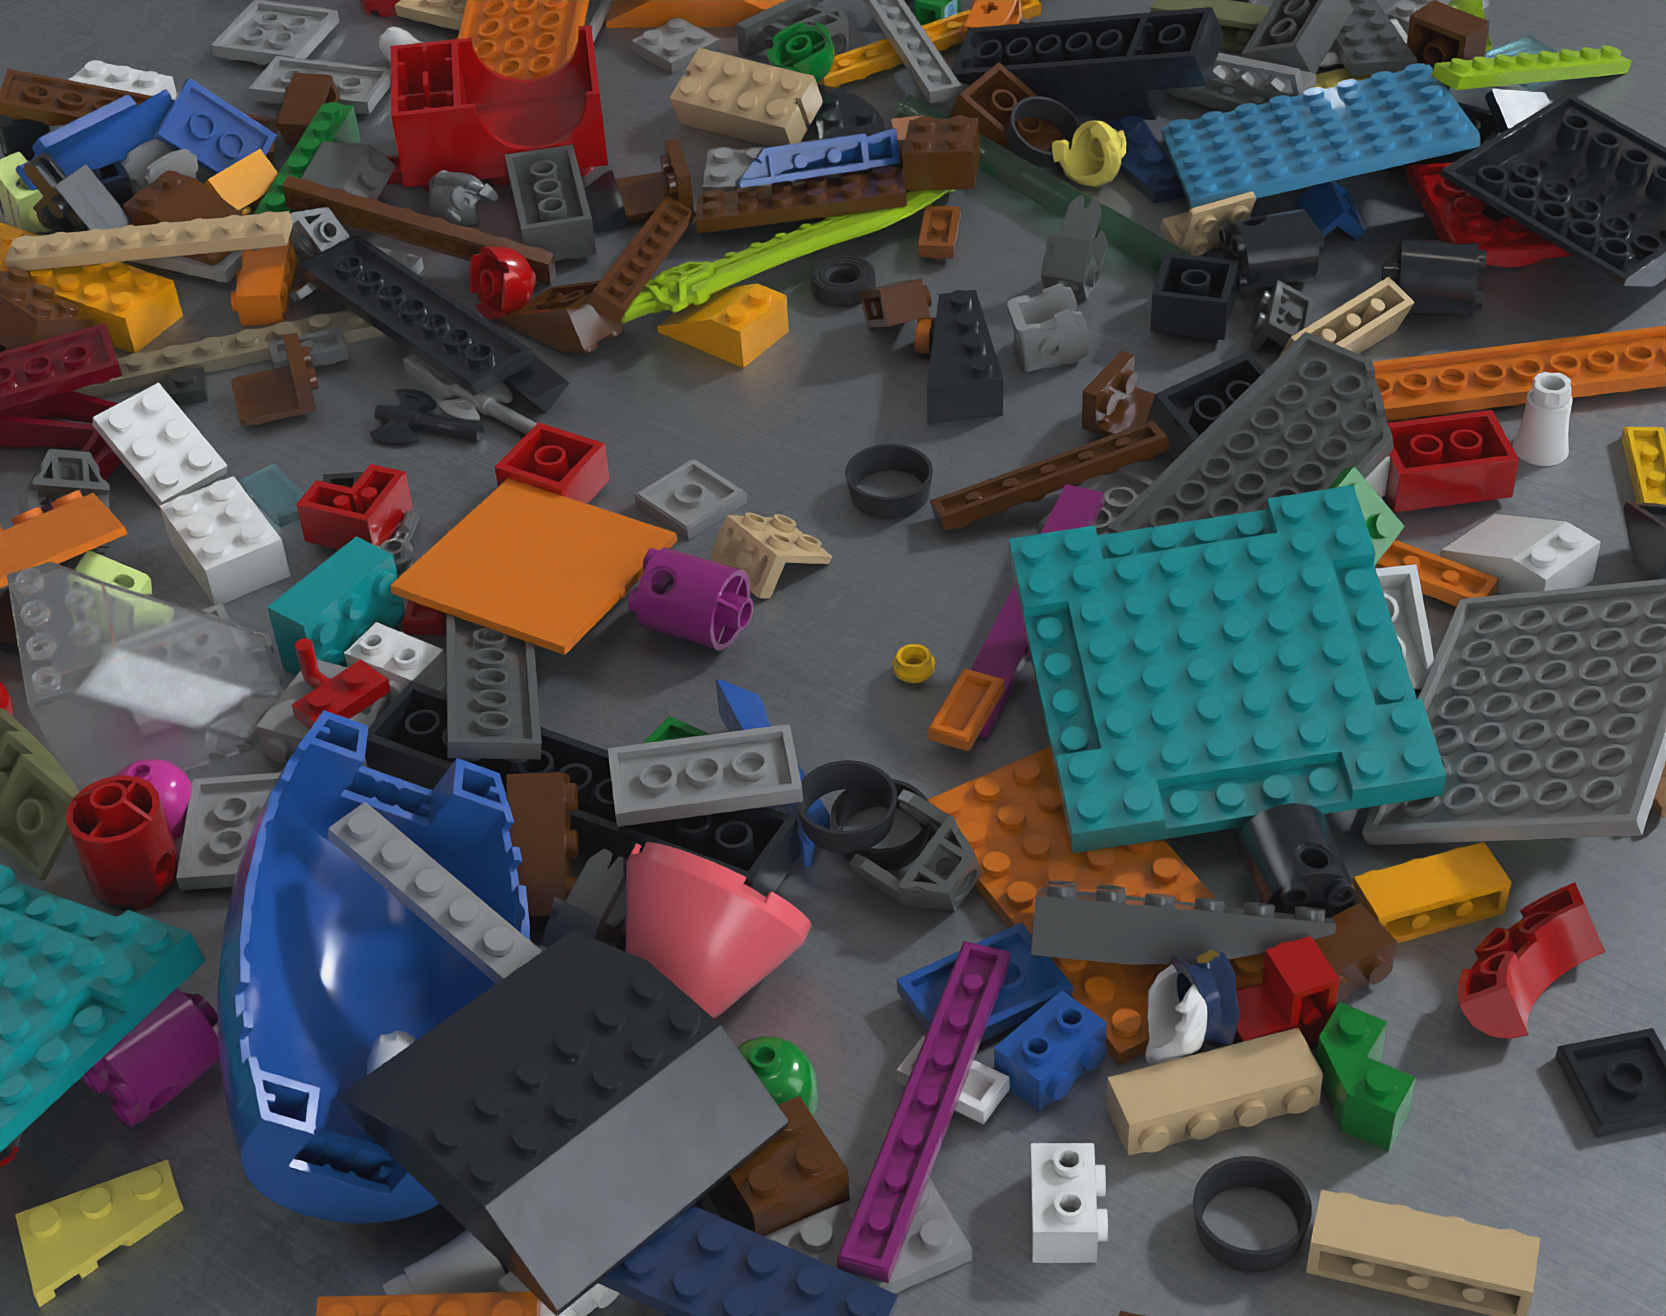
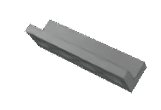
M1218 53L1211 73L1212 76L1278 96L1287 95L1293 97L1301 95L1305 90L1314 88L1317 85L1315 73Z

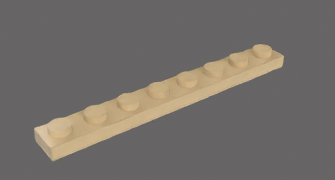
M289 211L264 212L244 216L230 215L214 219L198 218L191 221L173 223L160 222L143 226L127 225L122 228L91 229L82 232H58L41 236L25 235L13 238L5 263L8 268L28 271L287 246L293 221Z

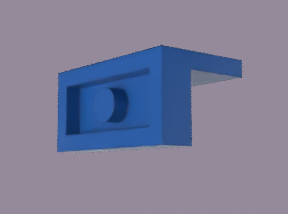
M1336 180L1313 185L1295 201L1298 209H1304L1320 229L1323 238L1336 226L1342 228L1355 240L1367 231L1350 192Z

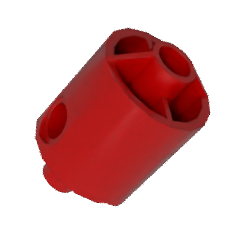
M119 775L107 777L86 786L73 797L66 810V824L93 896L108 904L130 905L137 910L152 906L156 902L157 896L161 895L173 884L179 863V854L159 793L152 783L136 776Z

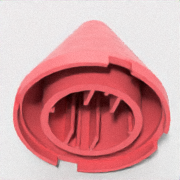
M646 842L641 853V845L638 843L634 845L626 862V952L649 961L714 1019L719 1017L803 946L811 929V922L800 910L774 892L769 891L766 898L744 884L747 877L692 853L652 842Z

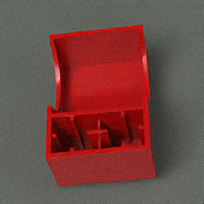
M591 25L578 26L576 47L571 57L562 67L549 75L536 79H514L495 72L480 59L474 49L471 38L391 46V118L404 188L421 186L424 190L429 191V180L442 170L474 175L478 180L489 179L492 183L498 185H509L505 155L573 145L581 177L591 173L595 167L608 165Z

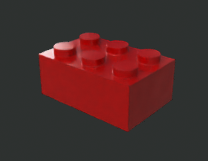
M1493 410L1387 423L1393 437V451L1388 455L1390 457L1386 497L1394 512L1511 498L1513 496L1519 458Z

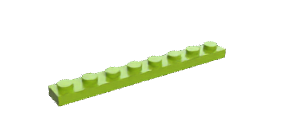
M1603 45L1601 49L1582 47L1579 51L1561 49L1560 52L1556 53L1540 51L1539 54L1518 53L1517 56L1511 57L1498 54L1496 58L1489 59L1476 56L1473 60L1466 61L1453 58L1451 62L1435 63L1431 77L1455 90L1627 74L1632 61L1621 56V50Z

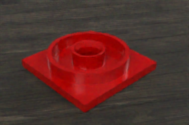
M1452 163L1408 166L1405 176L1431 219L1436 234L1442 241L1451 244L1477 242L1478 250H1486V265L1497 267H1522L1534 264L1543 258L1573 256L1441 177L1442 169Z

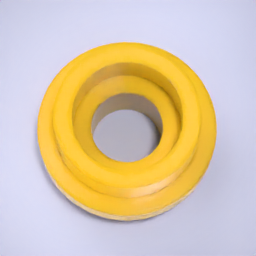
M908 644L901 647L892 662L893 673L904 682H923L934 674L935 659L925 646Z

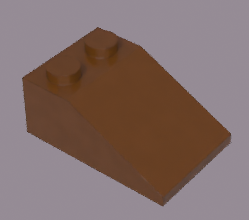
M998 62L959 95L947 119L957 115L978 118L980 145L1022 160L1009 146L1007 128L1014 106L1027 97L1037 95ZM1026 117L1015 122L1016 129L1021 137L1030 145L1042 151L1048 152L1052 149L1053 141L1064 138L1063 133L1055 125L1041 118Z
M170 170L162 173L159 178L138 191L134 197L123 204L125 213L132 220L129 225L133 226L153 225L160 222H183L198 218H224L230 215L244 216L196 178ZM232 251L183 255V257L215 266Z
M601 280L552 286L532 298L523 309L501 317L505 325L560 352L577 351L579 355L587 354L599 347L598 341L601 339H608L624 332L623 326L630 321L618 323L614 319H606L600 316L594 310V307L586 303L592 291Z

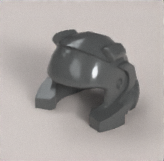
M442 170L429 180L430 196L428 207L430 216L432 218H442L449 223L459 226L479 227L480 221L476 214V210L479 207L478 201L495 203L499 198L490 185L487 183L483 184L474 175Z

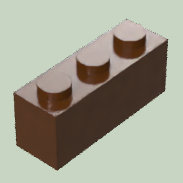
M563 772L507 774V801L515 822L509 829L512 846L520 847L522 862L517 867L519 884L526 886L529 916H551V906L555 896L566 901L578 880V877H571V858H578L579 852L577 830H570V811H577L578 808L577 784L570 783V775Z

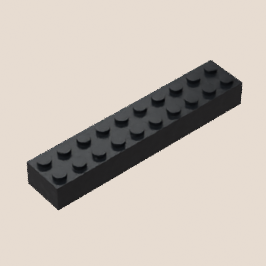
M411 681L368 728L365 750L367 767L433 790L456 759L447 758V693ZM540 727L542 742L541 760L528 759L524 762H510L506 759L482 758L481 760L470 762L500 773L506 799L507 774L563 772L570 775V783H576L578 790L577 811H570V830H577L578 853L592 857L601 850L606 849L612 853L610 865L619 856L628 860L636 843L641 845V853L646 842L658 843L700 856L747 877L744 884L767 898L769 891H776L800 857L797 817L768 807L617 827L608 750Z

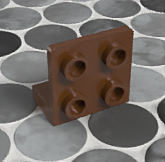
M678 139L664 141L666 155H660L661 172L616 179L625 206L626 221H645L649 219L667 195L692 211L694 210L691 175Z
M1120 351L1083 390L1082 429L1099 434L1102 437H1108L1146 423L1155 394L1135 387L1137 382V373L1134 372L1135 355Z

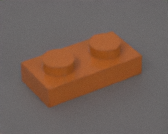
M931 205L925 207L918 242V257H930L935 260L944 258L954 259L961 221V207Z

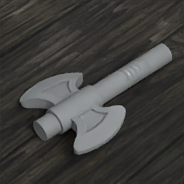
M498 382L475 396L458 384H455L452 388V395L459 399L443 400L438 404L440 410L452 418L463 421H480L478 413L481 412L484 415H490L525 435L537 424L498 403H509L513 400L510 389L502 382Z

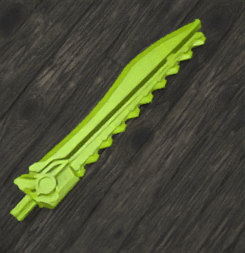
M955 189L906 190L907 206L828 216L812 225L809 223L802 224L794 232L788 234L778 233L774 238L765 243H752L750 247L741 252H728L720 260L714 262L689 261L659 272V275L649 281L620 322L625 323L646 314H657L664 310H671L673 313L678 312L692 303L700 305L708 301L712 294L773 267L886 228L916 213L944 194L955 192Z

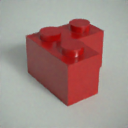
M373 464L368 466L352 488L316 480L296 504L305 542L339 550L355 537L378 547L393 536L399 528L404 514L413 509L406 472Z
M1311 936L1292 942H1282L1274 948L1265 950L1262 983L1244 989H1236L1240 1015L1232 1045L1299 1028L1310 1050L1318 1047L1319 1036L1336 1009L1340 978Z

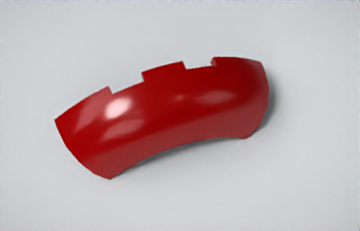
M1575 882L1557 889L1522 908L1520 912L1523 918L1508 929L1496 927L1474 950L1478 959L1471 969L1462 970L1457 993L1461 1010L1473 1027L1492 1037L1513 1039L1529 1036V1014L1544 990L1570 969L1605 952Z

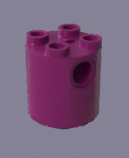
M665 547L660 550L651 548L647 551L643 560L644 572L639 586L632 590L628 599V609L636 613L641 627L722 651L730 646L739 631L746 629L753 613V601L749 598L750 583L747 573L744 570Z
M176 988L82 1076V1079L94 1093L99 1094L104 1090L114 1102L112 1109L116 1116L125 1126L132 1128L138 1122L147 1120L220 1062L218 1014L202 995L198 993L194 995L184 993Z

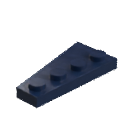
M1128 115L1121 119L1104 122L1116 131L1123 130L1125 134L1126 154L1121 159L1118 174H1127L1129 176V183L1153 203L1186 198L1171 160L1141 115Z

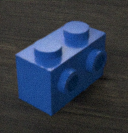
M1061 990L994 1047V1070L1009 1076V1090L1040 1112L1052 1100L1062 1099L1077 1078L1086 1070L1092 1071L1096 1069L1104 1060L1107 1053V1022Z

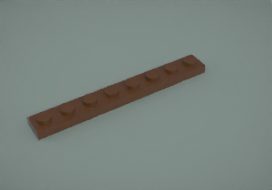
M287 175L282 184L288 208L305 211L329 207L342 224L470 262L473 255L481 253L479 250L481 247H509L519 251L526 258L535 272L537 282L551 285L556 276L554 253L548 252L541 247L527 246L514 242L507 237L493 236L473 227H463L449 223L439 217L425 216L415 213L409 208L391 206L375 198H364L348 193L341 188H330L317 184L307 178L300 179Z
M667 195L597 284L586 303L594 307V310L600 316L606 319H614L619 323L688 230L696 217V212Z

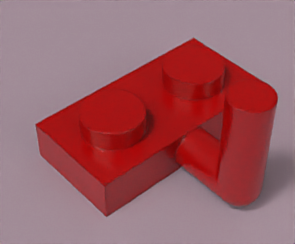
M304 638L295 643L303 679L315 690L291 706L294 717L309 729H311L324 710L351 719L391 692L388 679L361 659L333 678H328L319 671L312 641Z

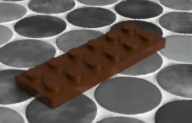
M881 167L876 169L874 173L861 174L858 171L845 172L836 178L827 179L825 176L807 178L805 182L792 183L791 181L772 183L771 186L758 188L757 186L737 188V191L723 192L721 189L708 190L703 195L697 196V232L705 233L907 206L903 170H896L894 167Z

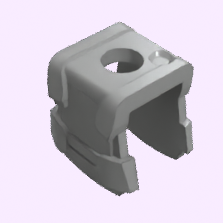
M158 139L150 140L133 149L127 154V159L123 163L129 178L136 182V193L147 187L168 170L197 179V155L192 154L188 149L175 151Z
M1062 283L1043 289L1044 293L1036 297L1023 295L1012 298L1007 302L1014 332V347L1024 371H1035L1051 363L1061 362L1062 365L1080 363L1079 360L1088 355L1089 332L1085 319L1078 309L1071 287H1065Z

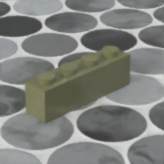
M1155 0L1150 7V12L1213 7L1224 36L1221 48L1243 52L1270 7L1232 0Z

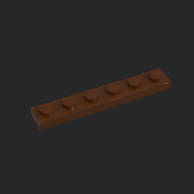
M1152 420L930 500L932 511L944 531L961 529L968 526L972 521L988 515H1000L1006 512L1008 508L1024 502L1039 501L1046 494L1063 489L1065 484L1077 487L1085 480L1099 475L1113 474L1121 467L1129 464L1152 460L1157 454L1170 450L1168 437Z

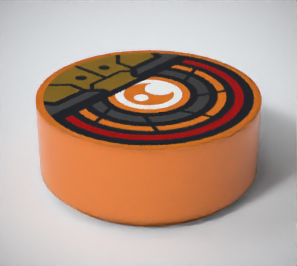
M924 317L917 321L914 346L915 351L919 354L931 355L935 317Z

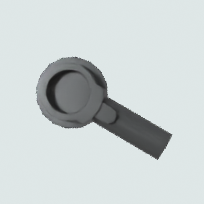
M411 510L404 514L394 538L388 539L378 546L393 554L397 575L403 574L413 565V560L415 559V549L410 540L418 525L420 516L417 512Z

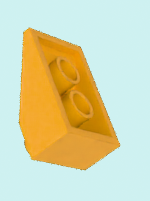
M757 283L727 287L712 294L708 301L700 305L692 303L690 306L674 312L657 326V330L661 334L741 368H745L789 332L787 297L785 294Z

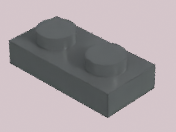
M341 327L298 336L301 347L309 346L313 367L332 365L338 361L349 359ZM284 340L268 342L274 369L289 366Z

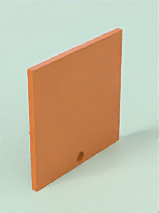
M508 478L390 585L391 594L566 655L621 598L626 596V593L641 578L644 572L643 560L647 551L651 548L660 550L665 547L670 549L677 542V534Z

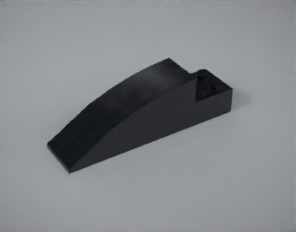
M1213 7L969 28L951 71L959 82L971 86L999 62L1037 96L1054 99L1065 105L1074 114L1121 119L1128 115H1141L1144 120H1156L1167 89L1207 86L1224 36Z

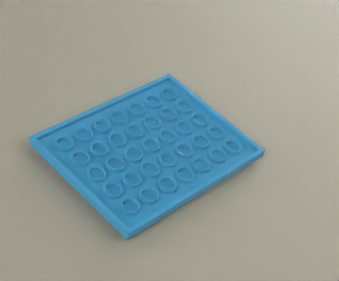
M1423 63L1411 64L1405 67V70L1395 73L1389 71L1377 72L1371 78L1361 81L1355 79L1343 80L1337 86L1327 89L1321 87L1305 90L1303 94L1293 97L1287 95L1271 98L1268 103L1259 105L1254 103L1242 104L1237 106L1234 111L1225 113L1220 111L1208 112L1200 119L1191 121L1178 119L1170 122L1169 126L1161 127L1163 142L1191 209L1251 191L1257 199L1481 147L1478 130L1445 85L1431 77L1433 72L1431 66Z

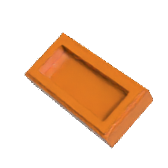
M963 668L927 729L928 739L969 752L1005 690L1004 679Z

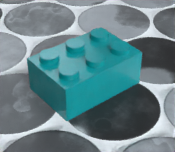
M355 537L267 607L280 659L285 671L295 676L301 671L295 649V643L300 639L307 638L312 641L317 660L346 667L347 662L344 652L376 622L389 628H394L403 620L405 614L403 599L391 594L390 585L398 579L393 554Z

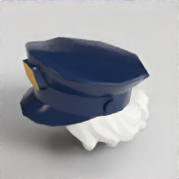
M1209 950L1196 958L1195 964H1187L1180 957L1173 956L1169 961V967L1157 975L1155 982L1148 991L1147 1002L1149 1007L1147 1008L1149 1042L1145 1058L1149 1066L1191 1056L1192 1053L1197 1052L1201 1048L1203 1041H1207L1215 1048L1232 1045L1237 1030L1240 1011L1236 995V976L1225 953Z

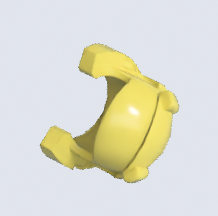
M1088 121L1075 131L1071 149H1069V142L1067 140L1052 142L1054 162L1058 161L1065 171V176L1081 185L1097 188L1113 181V178L1117 175L1121 159L1126 154L1125 134L1123 130L1116 131L1102 121Z

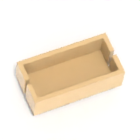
M698 48L685 71L688 77L682 75L669 97L680 124L768 147L801 142L807 131L805 124H811L823 103L815 77L812 75L703 48Z

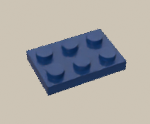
M188 78L183 83L154 137L175 151L181 149L190 150L192 154L197 155V163L200 167L216 175L259 149L266 156L277 134Z
M1022 922L975 943L1011 952L1010 965L981 1042L1025 1022L1061 990L1069 996L1073 993L1074 986L1050 957L1031 955L1032 934ZM959 951L897 979L898 994L926 1032L929 1029Z

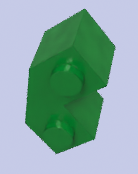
M1339 1002L1319 1036L1316 1061L1323 1072L1321 1090L1325 1089L1334 1107L1333 1116L1341 1131L1386 1151H1390L1409 1116L1416 1077L1380 1062L1387 1021Z

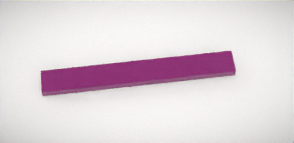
M1065 484L1040 534L1093 526L1105 503L1104 492ZM1015 584L971 668L973 671L1004 679L1005 690L978 735L985 738L989 737L1030 654Z
M963 941L837 1256L838 1269L889 1283L1008 971L1011 952Z

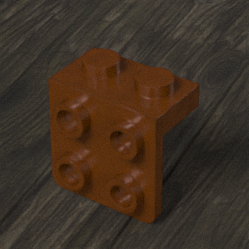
M297 332L282 335L289 366L242 375L231 380L241 425H262L268 421L287 417H299L316 411L312 390L319 389L309 346L301 347Z

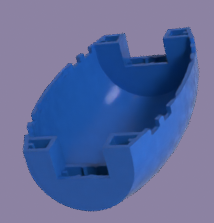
M324 710L299 743L280 773L257 816L237 870L224 924L217 989L218 1047L229 1119L242 1167L254 1187L273 1202L306 1216L344 1223L388 1222L420 1214L435 1207L439 1202L376 1140L370 1138L361 1130L358 1123L337 1104V1096L366 1076L368 1057L371 1054L374 1041L380 1035L402 1031L413 1036L416 1041L496 985V983L329 841L328 828L366 802L529 940L530 923L526 886L519 884L517 867L522 862L520 847L512 846L509 829L515 822L506 799L500 773L456 758L435 788L430 790L362 766L365 758L369 726Z

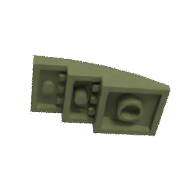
M0 709V847L37 879L46 880L70 833L66 824V810L73 797L79 791L54 756L5 709Z

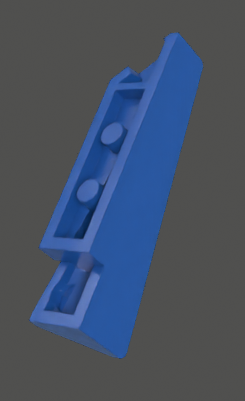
M165 89L137 106L129 94L38 138L32 146L35 153L32 160H35L41 153H48L67 176L85 164L93 171L127 159V154L145 142L156 139L154 136L173 103L172 97ZM26 163L18 165L16 173L30 190H37L25 174L24 166Z

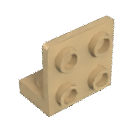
M1251 191L1192 208L1189 212L1162 219L1159 229L1173 253L1201 256L1208 251L1222 248L1218 239L1219 226L1226 225L1229 221L1250 218L1256 196Z
M747 512L744 516L726 515L709 558L714 562L744 570L749 577L750 592L758 598L770 599L785 563L830 564L832 555L821 547L822 543L817 538L798 530L795 527L796 522L791 518L781 514H774L773 517H762L755 513Z

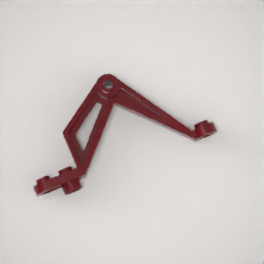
M72 391L68 394H57L43 398L29 405H18L1 410L0 447L83 448L81 451L91 453L99 467L100 476L106 480L121 465L122 461L93 427V417L119 403ZM53 418H59V419H65V420H71V421H78V422H84V423L57 421V420H51V419H53ZM44 505L41 510L44 514L53 510V507L51 505Z

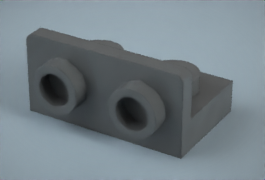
M1277 280L1269 292L1264 290L1255 303L1254 310L1257 311V315L1249 329V332L1253 333L1250 348L1258 351L1267 337L1275 340L1278 345L1285 348L1293 335L1312 324L1316 300Z

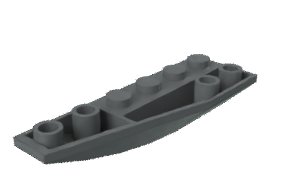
M1049 880L1047 888L1039 887L1036 894L1031 955L1120 964H1169L1173 956L1180 957L1186 963H1195L1199 955L1213 950L1224 952L1228 959L1264 953L1265 950L1274 948L1276 945L1286 941L1292 942L1308 936L1315 940L1335 934L1336 923L1332 918H1324L1325 910L1318 908L1295 907L1294 914L1274 912L1275 905L1246 902L1245 908L1225 906L1224 900L1211 898H1195V903L1175 901V896L1166 894L1146 893L1145 897L1126 895V887L1115 885H1097L1096 892L1077 891L1078 883Z

